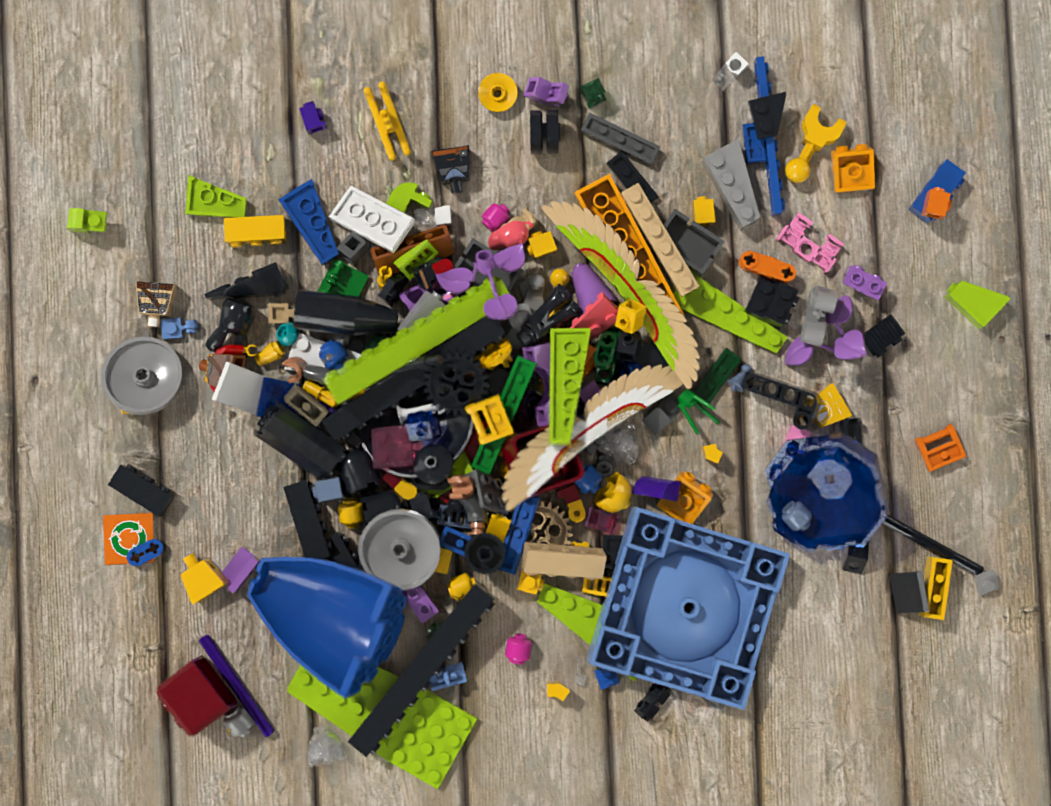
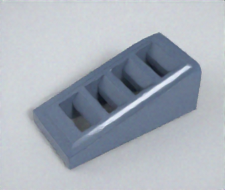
M440 504L439 512L441 518H438L437 524L470 529V524L467 523L465 508L457 512L456 522H452L453 513L448 517V521H444L445 515L443 510L448 505ZM461 512H465L464 524L460 523Z

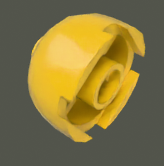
M613 473L606 479L607 485L604 488L601 485V488L597 490L594 497L595 505L609 513L627 509L632 501L630 482L620 473Z

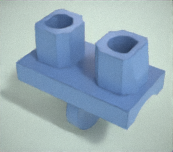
M458 662L444 666L438 676L433 674L429 679L432 682L430 684L432 691L467 682L463 663Z

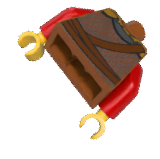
M228 344L217 349L215 354H209L207 360L203 359L200 361L199 369L205 372L204 381L210 384L213 392L216 390L226 362L244 368L246 356L243 353H247L249 356L258 355L251 354L249 351L251 347H258L257 345L252 344L243 347V345Z

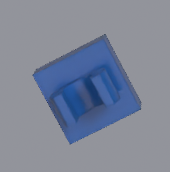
M604 668L594 670L601 690L620 683L616 672Z

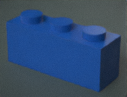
M946 159L938 167L908 210L926 223L932 220L936 221L935 218L921 215L926 193L934 187L943 188L947 193H952L955 188L958 190L965 181L963 176L966 172Z
M445 526L440 538V545L465 556V547L472 537L449 526ZM490 549L480 550L482 553L481 558H489L491 556L489 555Z

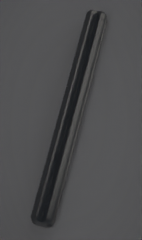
M879 511L875 520L941 557L953 560L952 563L974 575L983 572V566L885 512Z

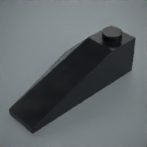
M274 262L252 271L251 277L246 276L235 279L236 281H234L232 286L225 284L204 295L208 300L275 296L276 298L285 295L286 290L290 288L282 268Z

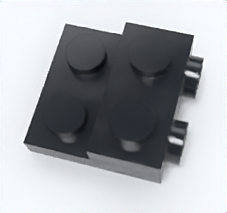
M760 276L744 312L780 329L784 324L787 325L791 319L792 314L789 311L791 307H795L800 297L797 296L799 290L782 282L778 284Z

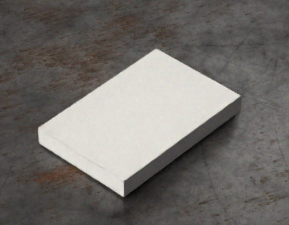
M226 362L212 400L261 417L265 412L276 380Z

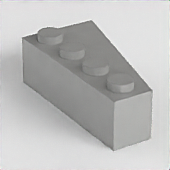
M739 139L704 157L701 163L739 230H742L756 222L760 218Z

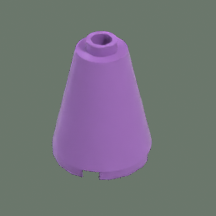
M580 263L574 266L571 275L582 315L586 312L585 308L590 303L594 304L598 300L597 296L601 292L616 306L618 305L617 298L589 264L584 265V263Z

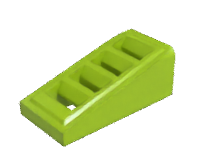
M426 239L399 257L394 264L411 280L414 277L412 269L433 259L438 254V251ZM426 248H427V250L429 251L428 254H426V253L424 252V250H425Z

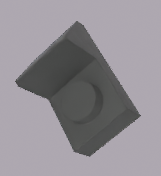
M671 393L642 421L656 435L682 411L677 407L679 402Z

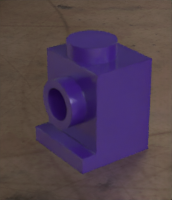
M314 101L303 104V107L299 108L308 134L327 129L325 122H321L324 119L321 108L317 109Z

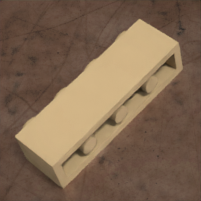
M525 542L521 566L524 573L529 575L546 574L550 577L562 575L568 578L585 577L589 580H595L596 578L603 579L607 556L603 548Z

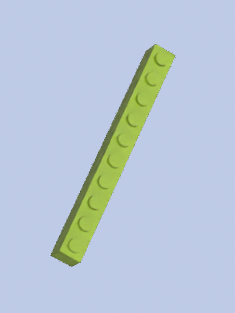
M492 276L498 297L509 294L502 279ZM489 277L480 286L469 288L466 294L460 298L455 297L448 302L449 304L443 308L438 307L434 309L428 317L417 319L414 325L408 329L403 328L391 339L386 338L382 340L376 348L365 350L361 357L356 360L351 359L344 363V367L339 370H332L327 373L326 377L322 380L336 403H342L485 317L486 315L483 310L485 302L495 298Z

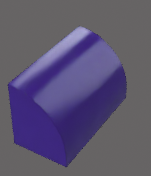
M643 476L635 483L632 493L677 501L681 482Z

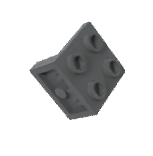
M477 469L464 475V477L470 476L473 479L475 485L474 492L478 493L482 508L503 516L508 514L506 510L507 501L503 502L502 500L504 492L501 479Z

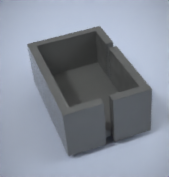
M674 209L664 227L688 268L699 277H702L725 241L695 221L688 227L686 224L690 218Z
M472 238L463 252L466 260L460 257L454 268H468L473 273L474 263L477 262L476 254L479 251L488 250L492 253V256L496 252ZM494 267L492 271V276L502 279L509 294L523 274L522 268L513 272H504L501 268L497 270ZM477 270L475 280L470 282V286H480L488 278V275H484Z

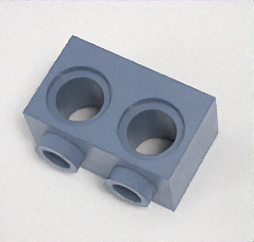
M340 477L317 481L315 486L312 487L314 499L317 498L318 502L345 498Z

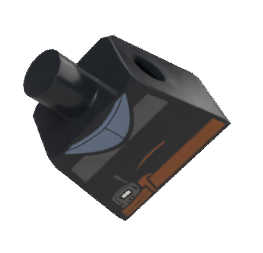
M469 145L432 151L442 185L450 184L451 194L462 193V182L469 181L470 179Z

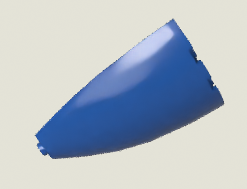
M302 557L261 558L256 566L258 576L251 580L247 596L275 639L293 659L340 696L348 698L361 690L360 686L365 681L369 683L377 675V667L382 661H387L399 638L405 619L402 611L406 606V597L402 595V589L372 574L337 562Z

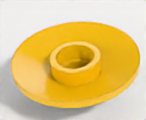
M492 73L486 76L478 88L481 104L492 112L508 110L517 99L518 92L514 80L503 73ZM500 91L502 95L495 97L494 93Z

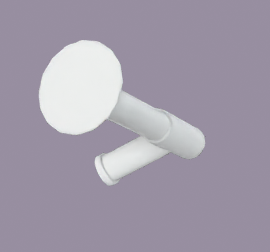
M440 386L438 388V391L440 393H445L444 387ZM431 403L410 409H403L397 406L401 425L411 416L438 411L439 404L432 406Z

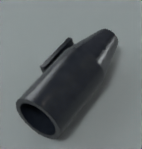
M298 290L294 309V329L360 336L391 332L397 329L398 311L360 296Z

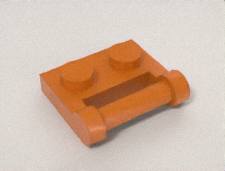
M952 424L923 438L918 437L914 439L928 472L967 457ZM946 436L950 437L951 441L927 451L925 445Z

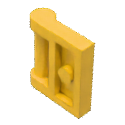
M499 395L465 407L467 414H470L481 445L514 433ZM477 411H483L492 433H486Z

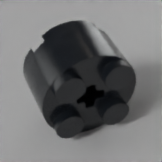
M477 534L469 540L465 547V560L468 566L477 573H493L504 563L506 555L505 546L501 539L494 534ZM490 549L489 555L491 556L489 558H481L482 553L480 550Z

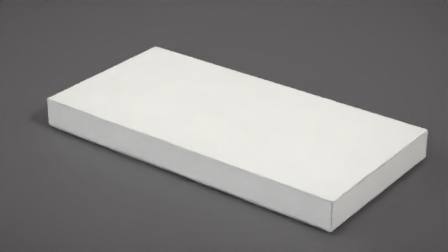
M353 186L348 188L329 215L330 220L392 253H395L416 222L409 215Z

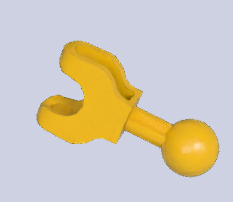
M815 103L811 106L801 123L804 133L802 143L805 146L799 157L791 159L785 167V175L793 183H802L807 180L810 175L809 161L814 152H819L823 146L835 143L847 123L842 118H839L831 127L822 126L818 121L821 108Z

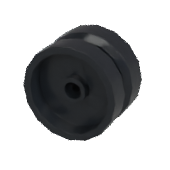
M530 110L531 154H541L543 142H546L548 154H558L560 141L558 110H548L546 112V123H542V112L540 110Z

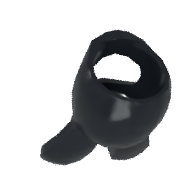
M226 299L221 307L219 326L206 341L207 349L211 352H216L217 349L222 347L228 333L235 335L234 345L249 346L247 333L255 316V307L243 299Z

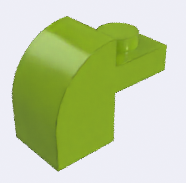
M406 182L398 185L392 191L386 204L406 214L412 202L429 211L433 202L428 194L422 191L419 194L417 193L419 189L418 184Z
M70 208L68 210L67 230L90 233V231L106 233L108 213L85 210L83 208Z

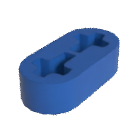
M159 539L149 540L131 549L127 553V561L132 566L142 565L160 556L164 552V544ZM152 543L159 545L157 553L155 551L147 552L152 547ZM134 552H136V554L142 552L144 553V555L139 558L140 562H138L137 560H132V557H134Z

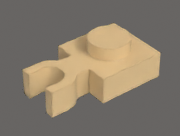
M268 303V324L288 323L289 318L294 319L295 307L288 309V303Z

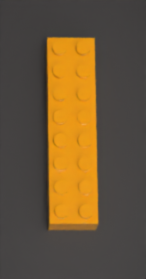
M608 174L575 191V197L582 210L584 211V208L589 209L594 217L597 214L602 219L605 227L606 224H609L614 230V234L617 232L620 236L621 243L623 241L626 242L628 253L631 250L635 260L638 259L639 274L636 280H648L657 283L658 286L656 287L665 291V294L662 295L671 298L673 301L671 304L677 306L680 310L678 313L684 316L611 175Z

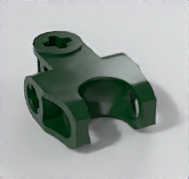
M609 327L599 337L594 355V365L596 367L595 381L597 384L609 385L613 381L618 366L615 349L620 331L622 330L620 328ZM601 371H607L610 373V376L602 379L599 377Z

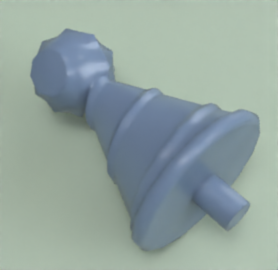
M743 364L741 367L742 372L727 380V384L731 387L730 390L732 392L735 390L738 392L744 391L743 379L746 374H750L752 371V367L749 364Z

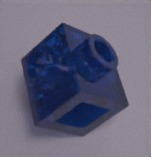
M432 411L408 413L405 425L409 441L433 439L435 431L438 430V422L436 418H433Z

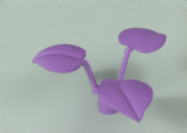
M520 243L506 248L494 256L488 250L479 251L476 254L477 262L474 263L473 273L468 268L460 267L442 274H436L440 286L447 292L455 294L465 292L470 288V282H474L477 270L484 275H488L495 298L485 302L483 306L485 315L492 319L510 318L517 311V301L510 294L498 297L492 271L494 267L497 270L501 268L504 272H513L520 269L525 263L523 244Z
M848 295L838 298L833 314L828 312L826 314V322L830 325L835 324L842 337L836 339L834 348L824 344L821 345V348L834 352L835 356L842 360L855 359L867 355L863 334L859 330H851L844 334L840 327V323L848 321L852 314V300ZM801 337L795 339L786 352V365L799 366L806 363L813 354L812 346L814 345L801 342Z

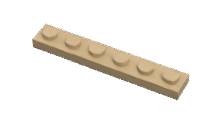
M637 183L621 192V196L680 296L683 297L698 288L697 281L640 184Z

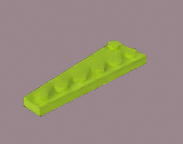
M692 271L691 273L699 287L683 297L680 296L677 289L673 293L681 310L731 332L742 339L748 340L774 354H777L788 338L768 323L744 312L745 308Z
M591 328L550 329L549 445L571 444Z

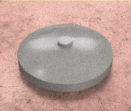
M153 337L131 338L116 346L107 356L102 368V386L110 401L122 411L135 415L152 414L164 409L176 398L183 382V368L178 355L167 343Z
M392 509L374 517L364 529L359 542V558L365 572L388 581L402 590L415 588L427 581L434 573L440 559L441 545L434 526L424 516L407 509Z

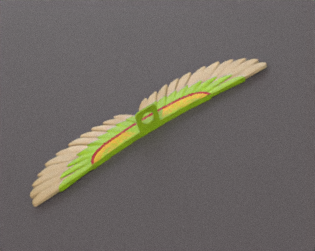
M556 201L550 202L552 207L543 205L542 210L556 225V228L596 266L625 301L632 299L647 306L643 326L672 371L675 372L687 389L692 388L691 379L696 382L698 378L696 370H700L696 360L700 359V356L694 348L698 347V344L691 336L693 332L683 323L687 322V320L681 313H678L680 312L679 308L671 304L673 302L672 299L662 295L665 294V291L656 287L658 286L657 283L648 280H636L639 274L638 259L635 260L631 250L628 253L626 242L623 241L621 243L618 233L615 232L614 234V230L609 224H606L605 227L602 219L597 214L594 217L587 208H584L583 211L577 204L573 203L572 207L565 201H562V205Z

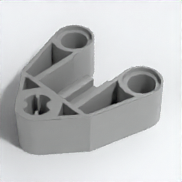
M817 285L811 289L803 320L801 342L821 347L825 336L827 312L833 314L838 300L835 290Z

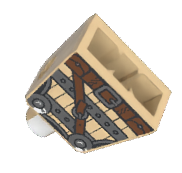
M136 281L138 312L142 315H148V327L159 328L160 316L170 317L178 289L177 285Z

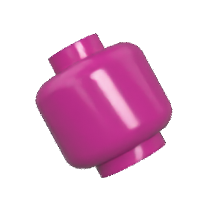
M493 203L482 213V224L493 233L511 219L508 215L510 210L503 203L500 206Z
M515 633V636L509 637L505 650V656L509 659V662L524 664L525 661H528L531 656L532 641L527 639V635Z

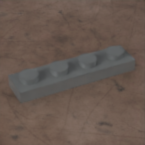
M590 112L581 128V132L649 165H652L660 149V146Z

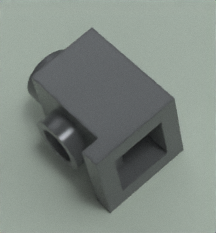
M351 232L337 247V250L343 259L353 267H356L357 262L370 250L368 246L369 241Z

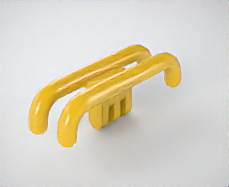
M381 81L378 86L387 109L379 112L370 87H365L363 91L388 159L394 161L396 155L388 136L389 133L396 132L404 155H410L411 150L387 85Z

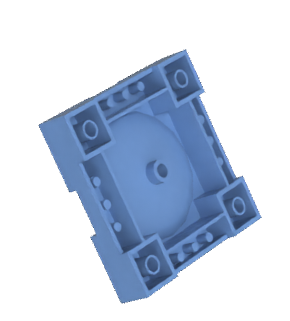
M632 506L616 557L615 569L605 602L602 604L586 661L593 666L627 676L630 675L745 710L756 672L754 668L776 593L780 591L790 554ZM690 602L692 609L685 613L684 605Z

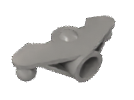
M539 274L529 275L518 285L522 300L520 304H517L516 313L512 317L504 319L508 329L503 337L508 338L512 345L511 353L513 354L523 347L516 337V334L521 330L520 326L544 303L543 287L545 280Z

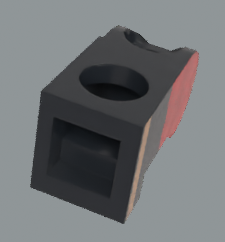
M435 257L413 268L412 272L418 287L425 290L432 287L430 281L436 279V274H442L453 269V264L449 259Z

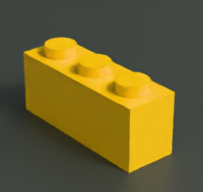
M284 215L224 218L225 242L233 248L243 247L242 244H250V246L256 247L262 246V243L269 242L270 245H282V242H287L286 217Z
M927 556L924 585L929 611L919 612L918 616L944 620L953 560Z

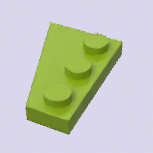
M188 175L186 215L224 218L246 217L247 199L245 197Z

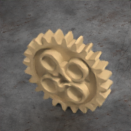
M541 501L536 513L543 516V522L539 525L532 523L530 529L532 539L526 542L532 543L537 536L535 530H540L546 520L551 518L550 523L544 530L546 536H541L536 543L545 541L548 544L554 545L571 544L567 537H571L573 534L568 533L567 530L571 529L572 526L566 525V522L570 520L569 518L563 519L562 517L565 511L558 513V505L552 509L551 502L546 507L544 502ZM553 524L558 525L560 528V532L556 536L549 534V527Z

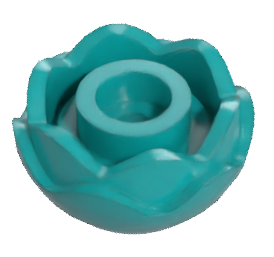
M291 322L280 325L276 332L278 342L285 347L295 344L296 338L299 336V331L294 329V324Z

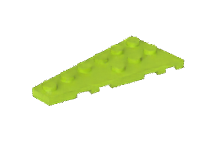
M544 583L537 602L590 645L602 604ZM630 675L628 676V677H630L634 682L636 681V677H633V676H630Z

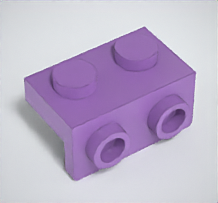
M857 265L849 266L844 273V285L875 300L880 299L887 285L883 278L876 274L871 275Z

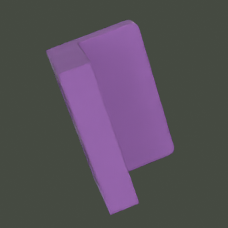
M244 547L240 548L222 571V574L230 582L227 584V589L232 593L238 592L260 561V559Z

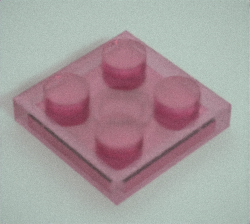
M412 425L371 429L373 468L375 470L414 465Z

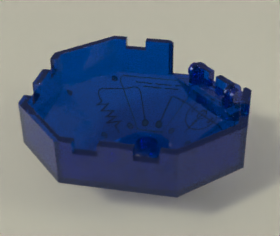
M845 433L786 440L765 469L770 489L766 502L769 513L772 515L773 530L807 553L816 552V549L827 548V551L844 549V546L850 545L864 547L887 518L889 502L878 455ZM834 475L835 482L830 481L828 483L825 476ZM792 501L803 503L812 513L811 525L804 531H793L782 520L783 508Z

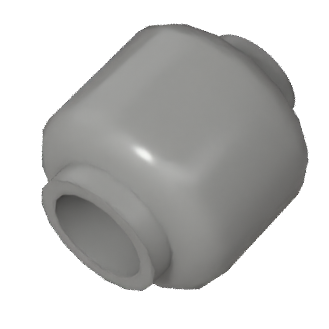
M236 706L225 713L223 724L232 737L240 736L243 738L251 732L250 728L253 726V720L245 708H238Z

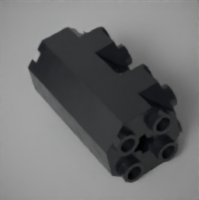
M276 400L274 402L275 405H270L257 423L259 430L255 429L254 435L318 479H329L334 472L333 468L335 465L341 463L345 458L344 446L337 440L334 441L330 434L311 424L286 404Z

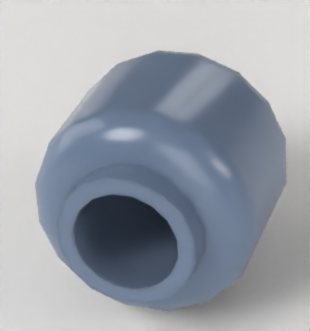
M792 501L783 508L782 520L793 531H804L811 525L812 513L803 503Z

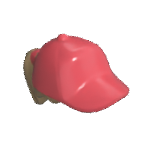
M524 207L522 209V217H513L490 235L488 239L489 248L496 251L520 243L524 245L528 240L529 231L537 224L535 216L528 211L527 207Z

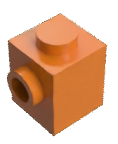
M939 187L930 189L926 193L921 215L939 220L946 217V212H949L952 205V200H950L951 193H947L945 189Z

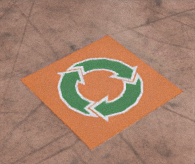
M153 513L103 515L105 565L129 564L127 553L131 549L154 539ZM152 543V547L147 550L148 553L154 551V543ZM134 552V557H132V560H137L138 562H140L139 558L143 556L144 553L142 552L136 554V552ZM152 559L146 563H155V560Z

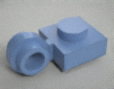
M182 318L161 320L163 340L184 338L183 330H186V333H197L200 328L197 320L185 321V325H182Z

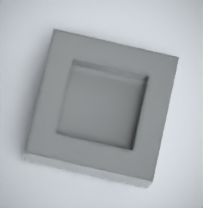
M993 569L974 576L977 592L980 596L999 589L997 575Z

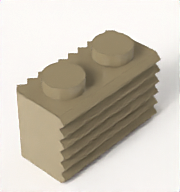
M294 384L284 396L285 403H288L298 414L300 413L301 416H304L314 426H317L328 413V410L297 384Z

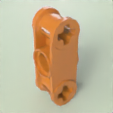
M745 251L738 260L741 269L779 283H789L796 276V269L793 265L754 251ZM748 256L751 257V263L749 265H747L746 260H744ZM784 270H788L787 274L790 275L787 278H784V274L781 273Z

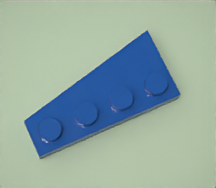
M312 179L278 199L322 266L339 256Z

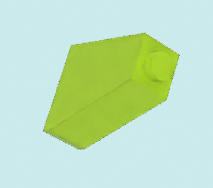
M963 280L957 284L953 282L946 289L948 293L944 296L977 329L984 328L1010 300L1006 295Z

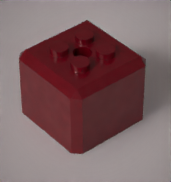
M549 425L514 436L503 444L501 451L509 471L513 469L510 467L512 462L519 458L517 455L529 448L527 444L531 440L537 439L536 436L545 432ZM577 453L526 499L582 479L585 471L579 454Z
M203 655L191 660L160 684L156 692L165 710L172 714L178 727L182 728L189 736H196L238 703L235 696Z

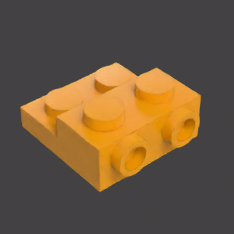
M856 144V148L848 149V146H837L836 150L831 151L834 191L836 193L875 189L874 149L868 147V144Z
M680 471L674 481L681 482L678 500L660 499L656 506L674 519L693 524L712 499V489L706 483L699 484L695 481L696 478L692 473Z

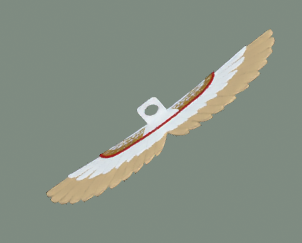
M649 365L640 371L636 369L628 377L624 374L617 381L611 382L608 388L607 386L603 387L600 394L596 393L592 400L589 399L586 402L584 409L585 420L575 417L570 445H549V427L545 429V432L537 435V439L531 440L527 444L529 448L517 455L519 458L510 465L513 469L505 476L508 480L502 488L506 490L502 500L503 502L508 500L506 510H512L524 499L530 497L567 461L606 431L629 416L671 394L675 389L683 385L675 372L671 371L670 366L662 368V365H658L651 369Z

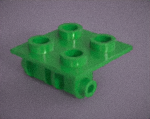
M333 259L318 292L360 296L369 276L340 260Z

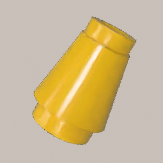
M277 340L275 342L271 341L254 358L261 367L281 359L285 354V350Z

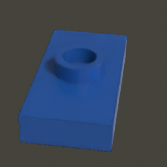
M753 123L742 124L746 164L766 162L764 139L757 140Z

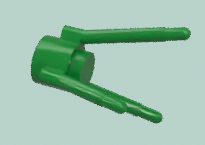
M686 389L677 398L679 402L677 407L682 410L695 434H699V431L686 408L690 410L696 406L716 424L720 423L698 402L713 411L715 407L697 396L693 391Z

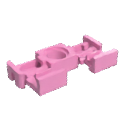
M798 212L790 225H786L782 229L776 240L778 242L780 239L794 249L792 252L806 262H814L825 270L823 272L825 274L835 263V256L844 243L831 234L826 237L824 246L821 245L819 247L804 236V230L806 227L809 228L813 222ZM803 244H808L811 247L810 254L805 255L801 252Z

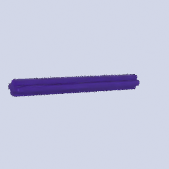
M209 635L200 638L199 643L264 737H269L274 733L273 727Z

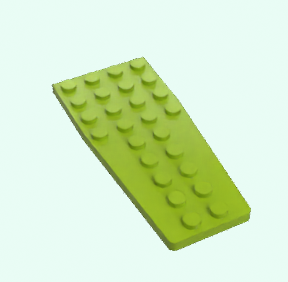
M300 665L287 691L352 736L400 676L378 666L377 675L369 683L365 681L360 686L361 690L358 693L344 698ZM426 689L425 692L420 690L416 695L419 699L412 708L407 706L403 711L406 715L398 724L395 721L391 726L393 731L388 738L382 737L378 742L381 746L375 753L438 789L473 728L477 717Z

